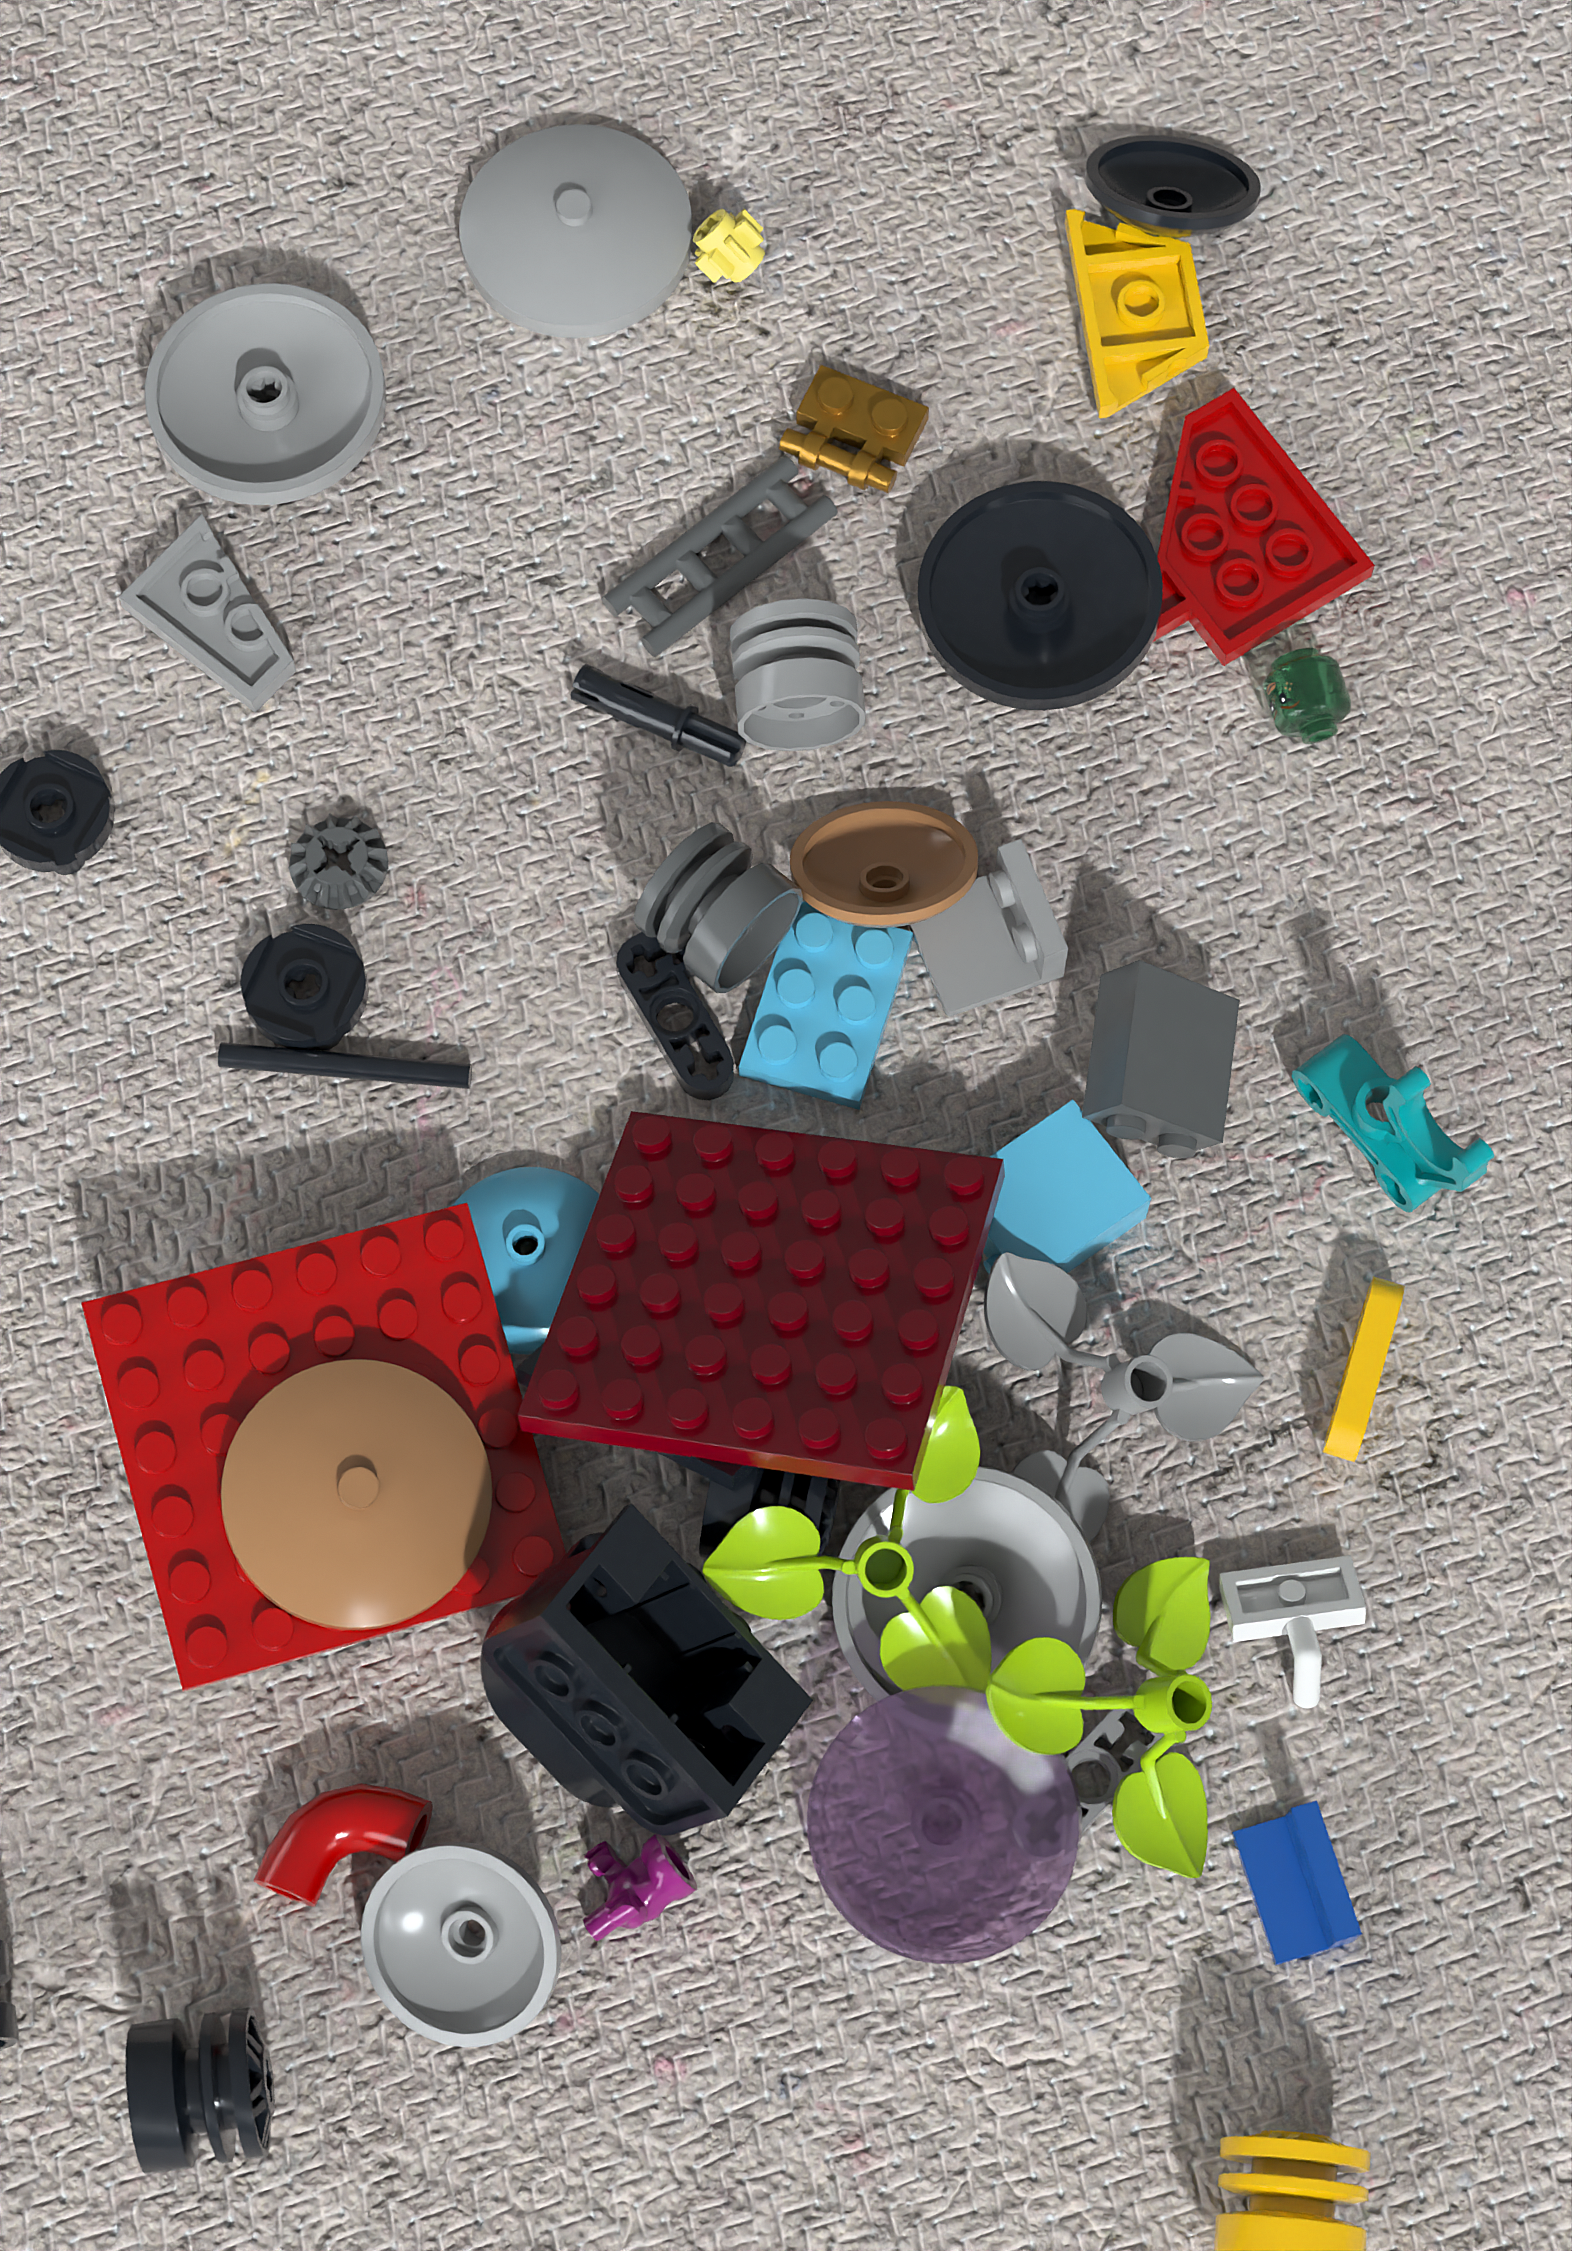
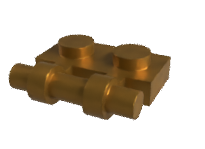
M820 365L796 411V424L813 431L806 435L787 428L781 438L779 450L798 457L800 465L816 471L821 466L848 477V484L862 490H866L868 486L890 493L896 481L897 471L880 463L882 459H886L905 467L928 421L929 407ZM835 439L858 448L860 451L856 455L831 444Z

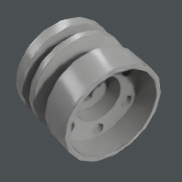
M807 598L779 600L751 609L739 616L730 627L731 653L733 654V675L739 680L735 685L738 734L748 743L770 750H814L838 744L855 735L865 725L866 711L862 676L856 671L860 665V651L857 644L856 617L846 607L830 601Z

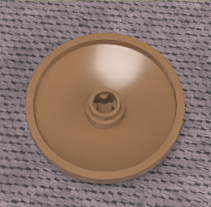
M360 1359L334 1361L311 1367L287 1378L269 1391L248 1413L236 1432L225 1460L221 1487L222 1518L229 1544L240 1567L256 1588L275 1605L295 1617L323 1627L340 1630L377 1629L408 1620L429 1609L449 1593L465 1575L481 1547L489 1524L492 1506L491 1472L486 1451L473 1423L457 1402L437 1384L407 1368L387 1362Z

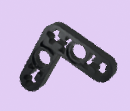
M641 932L623 943L617 953L616 966L621 986L682 1089L689 1096L698 1100L719 1098L729 1090L733 1083L734 1060L725 1040L688 980L695 975L685 967L683 957L686 948L675 953V956L681 963L674 965L671 953L665 956L666 951L659 946L657 937H648ZM642 955L648 962L659 959L655 963L656 974L647 978L642 971L632 973L635 970L634 959ZM672 1003L682 1004L692 1011L693 1019L685 1029L669 1031L658 1023L657 1016L660 1010ZM697 1039L698 1049L705 1061L709 1064L719 1061L716 1065L717 1077L708 1081L702 1073L692 1076L695 1072V1061L688 1046Z

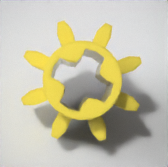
M725 209L715 211L699 226L693 236V242L699 247L694 252L698 256L695 264L714 283L722 275L726 279L730 278L734 283L744 280L758 267L764 258L765 251L759 245L764 240L760 235L764 228L745 209L740 211L736 217Z

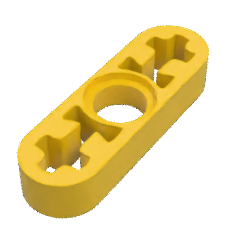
M1375 1276L1372 1277L1352 1341L1322 1453L1355 1462L1400 1310L1405 1285Z

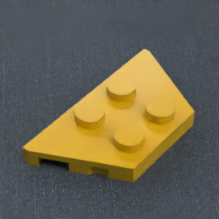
M1070 209L1066 210L1065 228L1098 418H1108L1206 359L1209 350V340L1190 243L1171 237L1151 236L1144 231L1120 222L1117 230L1085 221V212Z

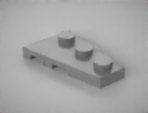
M202 514L119 596L122 607L255 713L297 671L291 655L259 604L255 603L228 555H225L213 536V532Z

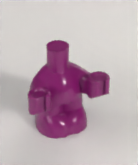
M654 1834L643 1844L641 1855L628 1866L618 1858L609 1843L603 1841L585 1853L584 1858L588 1860V1868L593 1874L598 1877L603 1875L608 1884L607 1901L583 1918V1924L590 1935L598 1942L617 1927L636 1929L643 1925L644 1922L658 1918L665 1907L673 1901L684 1899L697 1890L696 1881L680 1855L659 1834Z

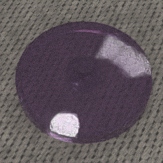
M932 1684L902 1690L883 1698L863 1710L838 1733L821 1759L813 1779L807 1809V1834L814 1868L825 1892L840 1914L857 1931L878 1946L899 1956L934 1964H957L988 1958L1007 1950L1030 1935L1049 1916L1069 1886L1076 1868L1082 1837V1813L1075 1779L1062 1753L1038 1755L1018 1747L1009 1740L999 1729L991 1715L986 1691L956 1684Z

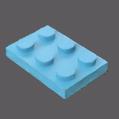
M802 901L797 917L786 936L778 945L738 1067L739 1076L860 1110L912 946L913 932L897 927L874 928L847 924L825 915Z

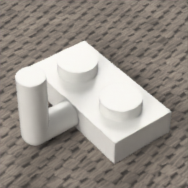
M1351 1555L1220 1573L1219 1590L1232 1641L1238 1642L1288 1635L1294 1655L1293 1700L1301 1708L1315 1707L1320 1700L1322 1654L1315 1631L1365 1624L1366 1605Z

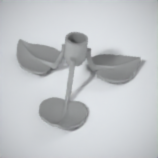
M1009 1252L998 1256L990 1270L984 1291L985 1322L993 1344L1006 1360L1024 1370L1035 1371L1045 1367L1055 1353H1057L1065 1361L1101 1368L1105 1372L1101 1383V1392L1105 1403L1112 1410V1415L1071 1451L1067 1461L1054 1451L1041 1450L1031 1453L1020 1460L1011 1471V1473L1035 1483L1058 1500L1073 1516L1089 1543L1099 1533L1106 1520L1110 1496L1108 1483L1102 1474L1091 1468L1078 1467L1086 1454L1118 1426L1126 1424L1131 1415L1154 1409L1156 1418L1161 1426L1181 1440L1197 1442L1213 1438L1231 1424L1246 1400L1264 1380L1263 1375L1235 1351L1214 1340L1192 1333H1177L1166 1336L1157 1341L1149 1349L1147 1355L1138 1356L1124 1362H1120L1113 1354L1100 1356L1073 1350L1066 1344L1073 1342L1083 1333L1087 1322V1302L1082 1289L1068 1273L1048 1262L1022 1258Z

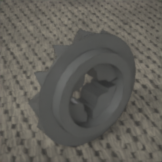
M329 814L325 821L319 822L314 826L306 824L304 833L298 841L291 843L290 866L288 868L296 889L305 899L322 908L341 910L366 902L380 889L387 875L389 860L385 844L376 828L372 829L364 824L356 815L348 819L337 818ZM327 846L330 850L334 849L340 854L348 849L351 850L348 854V860L353 876L346 870L342 871L337 866H332L328 870L324 869L328 864L324 847Z

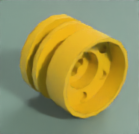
M1263 2130L1258 2134L1221 2138L1220 2157L1226 2160L1251 2164V2174L1218 2175V2186L1230 2192L1248 2196L1249 2210L1231 2211L1216 2215L1214 2251H1366L1367 2230L1352 2223L1335 2219V2205H1349L1368 2201L1369 2189L1337 2182V2173H1364L1370 2171L1371 2153L1364 2149L1341 2144L1329 2136L1304 2132Z

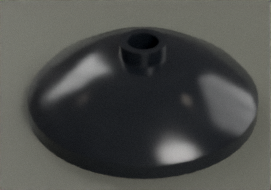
M1163 135L1130 136L1099 146L1088 157L1084 177L1088 190L1104 209L1132 227L1158 237L1189 238L1228 229L1254 212L1261 192V184L1257 174L1248 164L1235 155L1196 140Z

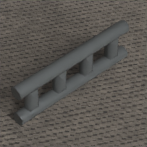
M784 455L602 597V602L615 617L632 606L653 627L651 631L641 638V642L649 654L657 657L838 514V510L832 500L826 495H822L808 506L787 485L790 480L798 475V469L793 461ZM768 499L789 522L763 542L742 518ZM723 534L744 557L721 576L717 577L696 554ZM678 570L699 593L672 613L650 590L674 571Z

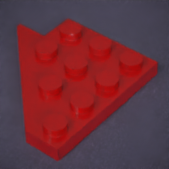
M1234 387L1185 416L1157 556L1161 568L1163 598L1160 622L1153 642L1189 621L1217 659L1225 666L1370 578L1375 565Z

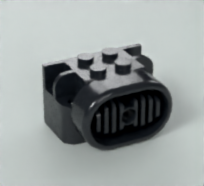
M632 1503L620 1511L603 1533H593L581 1538L570 1548L559 1563L544 1569L523 1595L506 1604L491 1621L481 1648V1678L485 1694L493 1711L504 1726L552 1777L576 1798L599 1807H622L640 1826L662 1836L674 1835L728 1817L813 1701L752 1634L748 1623L721 1601L707 1585L703 1574L696 1567L687 1563Z

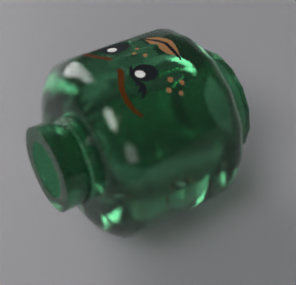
M1315 648L1297 649L1274 660L1271 664L1272 671L1263 681V693L1277 732L1286 737H1301L1304 744L1319 743L1338 733L1337 724L1344 720L1351 711V698L1337 660L1326 654H1319Z

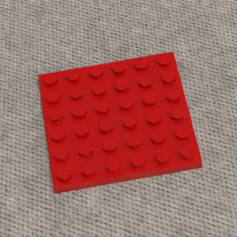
M467 1203L81 1302L183 1692L515 1599L525 1593L544 1569L559 1563L565 1556L566 1551L533 1434L521 1431L517 1414L523 1399ZM352 1359L375 1360L407 1368L429 1379L448 1393L464 1410L481 1438L487 1454L492 1482V1506L484 1540L472 1564L456 1586L440 1601L424 1612L394 1625L368 1630H340L309 1623L289 1614L264 1596L249 1580L232 1552L224 1527L221 1506L222 1476L230 1445L238 1428L259 1400L284 1380L303 1370L324 1363Z

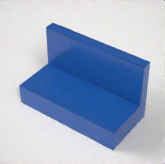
M1317 1800L1290 1808L1284 1817L1232 1832V1837L1275 1966L1352 1943L1362 1935Z

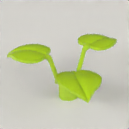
M946 1385L944 1387L915 1491H911L917 1498L927 1503H943L961 1495L971 1485L979 1467V1438L967 1407L964 1392L954 1385ZM896 1490L888 1534L873 1536L865 1540L858 1547L854 1559L817 1556L820 1549V1536L813 1522L794 1508L771 1505L749 1512L737 1521L703 1563V1575L724 1599L748 1613L774 1620L794 1619L807 1614L819 1605L824 1594V1585L818 1569L837 1570L847 1575L856 1574L868 1592L884 1598L897 1595L908 1610L893 1616L886 1623L880 1637L879 1655L882 1666L889 1678L902 1690L919 1698L951 1703L968 1709H977L982 1703L988 1685L987 1679L991 1672L992 1652L988 1625L981 1609L965 1592L952 1586L942 1585L935 1587L922 1598L920 1603L916 1601L907 1588L913 1578L914 1565L910 1554L900 1542L904 1535L903 1522L906 1501L910 1490Z
M1175 1557L1152 1562L1134 1571L1118 1589L1113 1605V1626L1115 1632L1125 1643L1138 1647L1135 1656L1136 1662L1159 1676L1143 1682L1135 1695L1081 1696L1085 1687L1086 1677L1080 1658L1068 1644L1050 1637L1028 1639L1013 1647L988 1677V1685L986 1687L989 1710L999 1729L1018 1747L1038 1755L1060 1754L1078 1745L1083 1735L1081 1709H1133L1135 1717L1147 1730L1154 1733H1164L1155 1744L1141 1755L1140 1766L1142 1772L1127 1774L1117 1785L1112 1805L1113 1825L1121 1844L1134 1857L1149 1865L1187 1878H1200L1204 1868L1208 1839L1206 1795L1201 1777L1191 1761L1183 1754L1177 1752L1163 1753L1174 1743H1183L1186 1740L1185 1731L1197 1730L1205 1725L1212 1711V1697L1208 1686L1199 1677L1187 1674L1185 1669L1193 1667L1202 1657L1210 1633V1607L1207 1588L1210 1561L1200 1557Z

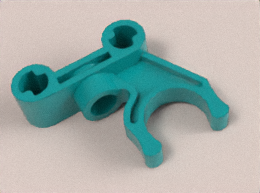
M1342 1034L1292 1072L1294 1085L1305 1102L1321 1116L1327 1117L1329 1115L1375 1167L1374 1173L1382 1190L1403 1211L1412 1212L1441 1189L1462 1192L1487 1173L1488 1162L1494 1158L1492 1149L1481 1138H1478L1463 1149L1443 1132L1427 1108L1424 1090L1431 1085V1082L1419 1067H1413L1398 1080L1390 1078L1354 1038L1347 1034ZM1370 1103L1383 1104L1389 1121L1382 1122L1374 1119L1369 1115L1366 1105Z

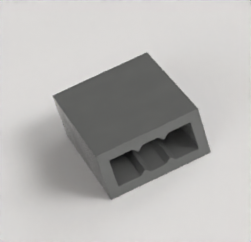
M1142 960L1101 974L1082 1118L1106 1126V1132L1111 1136L1130 1140L1141 1139L1157 1145V1151L1160 1154L1173 1158H1190L1195 1156L1198 1150L1223 1143L1240 1000Z

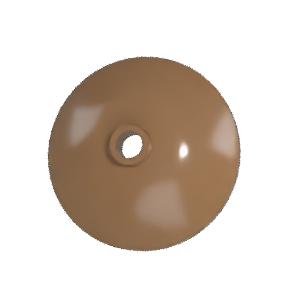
M899 801L861 803L833 811L809 825L794 842L790 854L791 879L793 883L801 888L803 899L813 908L833 919L863 927H899L930 919L942 913L965 896L975 882L978 872V849L973 836L966 827L948 814L934 808Z

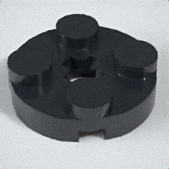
M57 749L43 751L44 757H36L25 762L24 758H21L11 763L0 773V846L12 861L24 868L38 872L54 871L61 875H70L79 871L84 866L85 861L98 853L106 843L114 824L115 801L98 768L93 763L73 752ZM56 799L62 800L64 815L57 821L54 820L50 823L42 822L43 818L37 811V808L41 804L52 806Z
M304 923L290 926L292 931L281 933L274 939L272 935H269L252 949L241 973L240 986L249 1019L263 1036L280 1046L305 1050L314 1048L322 1051L332 1049L339 1044L343 1035L350 1032L358 1023L368 1001L369 987L366 970L362 960L357 955L356 949L341 933L317 924ZM307 974L315 975L316 986L320 989L318 993L314 996H308L306 999H296L295 991L289 987L292 980L302 982Z

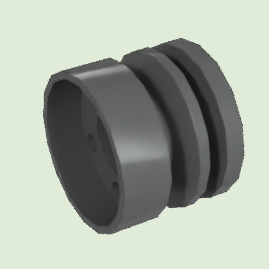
M711 822L698 828L684 839L661 863L637 902L633 920L636 927L646 936L657 937L659 946L666 952L677 953L686 948L683 957L686 969L714 992L727 993L740 986L754 974L775 951L799 913L803 894L800 887L771 864L760 863L751 868L753 861L751 848L745 843L734 842L733 834L719 823Z

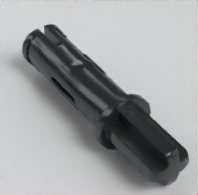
M587 663L580 668L572 686L575 689L571 691V700L586 706L589 705L612 715L613 718L671 741V748L678 752L685 747L728 767L735 766L744 753L746 740L737 731L699 715L698 707L692 704L683 708L643 688L610 676Z

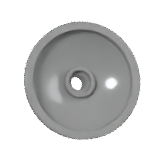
M441 1842L421 1847L398 1860L383 1874L370 1893L365 1905L361 1924V1948L370 1981L378 1996L393 2015L410 2029L428 2039L457 2047H481L504 2041L530 2024L545 2007L554 1991L561 1965V1939L552 1907L533 1878L517 1863L495 1850L467 1842ZM469 1920H475L483 1926L485 1937H478L472 1933L469 1928Z

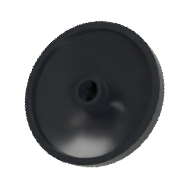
M1053 481L1019 482L993 489L972 499L953 513L939 528L932 538L920 566L917 592L919 620L928 647L936 660L956 682L970 692L996 704L1016 709H1063L1088 702L1107 693L1126 679L1141 663L1152 645L1160 622L1163 598L1161 568L1154 548L1143 529L1126 511L1111 500L1086 488L1068 483Z

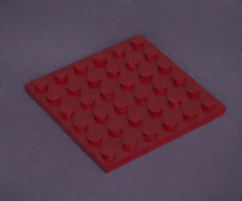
M631 1111L517 1414L521 1431L915 1491L1005 1178L1003 1159Z

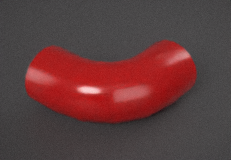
M363 1783L322 1792L289 1815L268 1846L255 1875L254 1882L290 1900L316 1907L330 1873L336 1864L349 1854L363 1851L397 1862L407 1854L419 1849L431 1820L432 1801L403 1790Z

